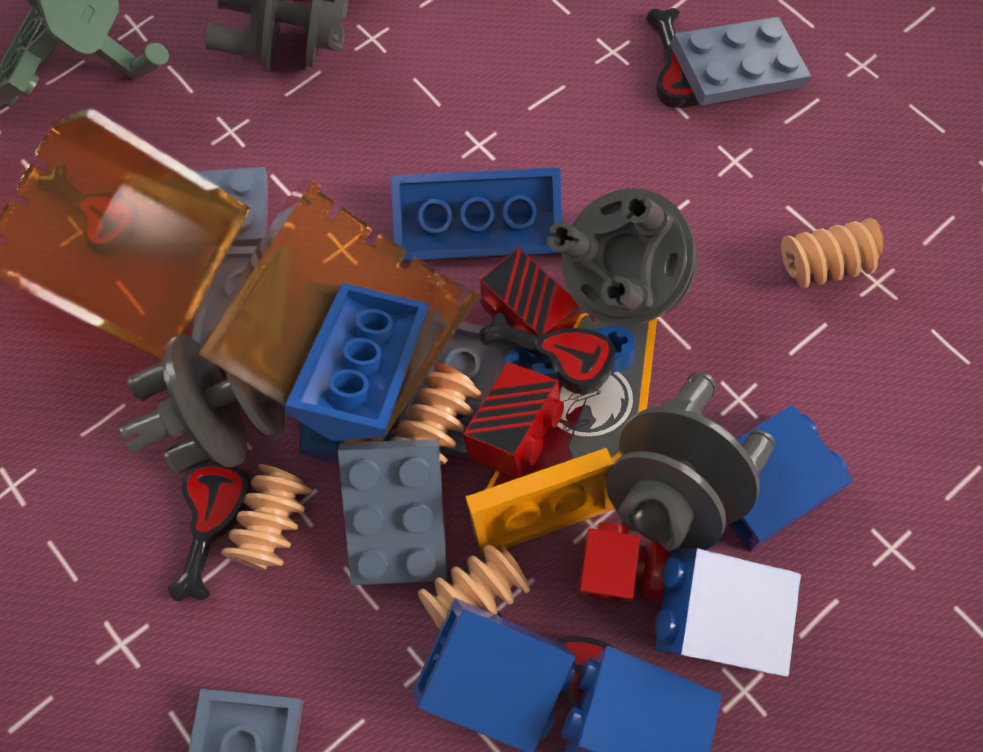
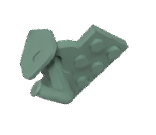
M27 0L32 7L0 62V107L5 104L11 106L19 95L27 96L31 93L39 80V76L34 74L39 64L44 65L50 59L59 42L79 55L85 56L95 53L122 74L132 79H139L166 64L169 59V53L163 45L150 43L145 47L144 54L137 58L107 35L119 12L118 0Z

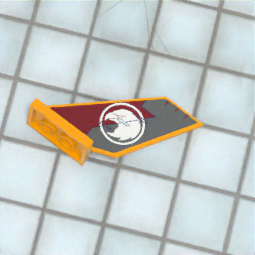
M587 313L580 314L573 328L595 330L619 325L609 324ZM657 318L638 325L620 326L629 330L634 336V361L627 369L610 373L608 380L600 389L591 394L581 395L574 394L566 390L561 384L559 385L560 401L564 402L563 414L558 425L555 428L549 427L543 437L541 454L533 466L527 465L522 476L518 479L495 471L486 490L465 497L475 539L482 557H484L483 548L488 544L501 551L500 543L509 548L614 510L606 490V476L613 463L623 456L620 454L619 441L624 426L635 414L647 409ZM614 345V347H615V352H616V353L621 352V350H618V349L616 348V345Z

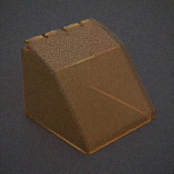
M88 108L54 121L34 154L37 159L49 164V167L45 171L29 163L13 191L17 196L29 201L27 206L24 207L17 202L8 200L0 214V235L8 238L5 245L0 244V287L51 312L163 360L168 341L186 333L250 207L97 111Z
M301 179L252 255L202 344L199 355L285 406L342 283L430 304L384 437L343 440L346 443L383 441L480 294L443 274L440 275L439 272L417 257H413L406 269L400 267V264L407 254V250L380 232L376 234L370 245L363 242L368 237L372 227L343 207L339 210L333 221L326 217L335 201L321 193L319 190L322 186L313 180Z

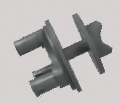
M218 0L219 9L251 14L250 25L244 31L208 23L205 46L208 50L241 55L243 59L257 61L258 64L262 65L263 71L270 72L274 63L281 22L308 27L306 69L314 70L318 48L337 52L343 48L345 30L342 21L346 17L349 0H313L312 7L284 2V0Z
M626 188L609 192L590 203L578 215L572 225L564 221H558L549 229V232L554 234V238L547 236V244L552 250L561 252L564 280L571 296L580 308L600 321L619 326L638 325L651 321L676 308L687 296L694 283L698 260L691 227L686 217L675 204L653 191Z
M236 325L222 328L218 334V347L222 365L228 378L225 380L211 356L194 339L187 335H178L170 339L166 345L162 362L128 376L129 388L132 394L137 399H140V401H145L165 390H168L169 396L164 401L159 402L156 410L120 425L122 439L134 433L139 434V436L125 443L127 448L134 453L168 436L178 438L188 434L189 438L165 448L166 462L174 473L178 474L184 469L206 459H211L226 467H235L241 464L247 454V439L243 420L236 403L237 400L253 424L267 436H275L283 432L285 428V412L282 402L288 400L293 388H290L283 380L285 355L282 349L270 339H264L254 344L250 337Z
M696 372L689 374L686 382L674 399H667L662 407L643 410L635 414L627 422L621 432L619 441L620 454L623 456L613 463L606 476L607 494L613 507L619 514L622 525L627 526L631 531L638 532L654 543H660L667 551L684 548L708 550L719 541L726 524L738 521L749 514L759 496V475L775 447V439L769 433L759 429L750 431L741 446L728 431L712 420L702 416V410L717 390L715 380L709 374L702 372L698 376Z

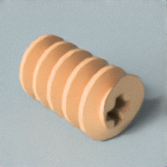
M872 218L865 219L861 223L854 221L847 223L845 226L835 225L828 230L818 229L813 231L812 234L803 232L797 234L795 238L786 236L781 242V254L785 268L790 276L795 278L797 285L801 289L809 287L810 274L817 285L825 284L827 280V272L834 282L842 280L844 270L850 278L859 276L861 268L866 274L875 273L878 259L884 249L881 227Z
M435 362L433 366L435 372L429 373L424 381L427 388L419 389L415 397L418 404L410 405L406 412L410 421H401L398 425L397 430L401 437H392L390 441L439 439V447L454 449L457 443L447 434L448 431L463 433L466 427L456 418L457 415L472 417L475 411L465 401L466 399L481 401L483 394L463 373L449 365ZM440 452V463L445 465L447 459Z
M258 464V468L265 475L254 476L251 485L259 493H249L244 497V503L253 511L238 512L236 517L237 521L246 529H234L229 533V539L239 548H224L221 554L244 566L266 571L268 566H283L284 561L274 553V549L290 548L291 543L281 535L282 530H297L298 525L288 517L289 512L304 513L305 507L295 497L296 494L311 495L312 489L295 475L273 466Z
M500 543L502 552L489 544L483 548L486 563L476 556L471 555L468 557L467 564L470 574H467L459 567L455 566L452 568L451 575L454 585L451 586L442 578H437L435 580L436 597L425 589L418 591L420 601L439 631L454 598L497 615L498 612L494 600L496 597H500L511 605L514 603L511 592L512 586L515 585L526 594L530 592L527 579L521 568L502 543Z

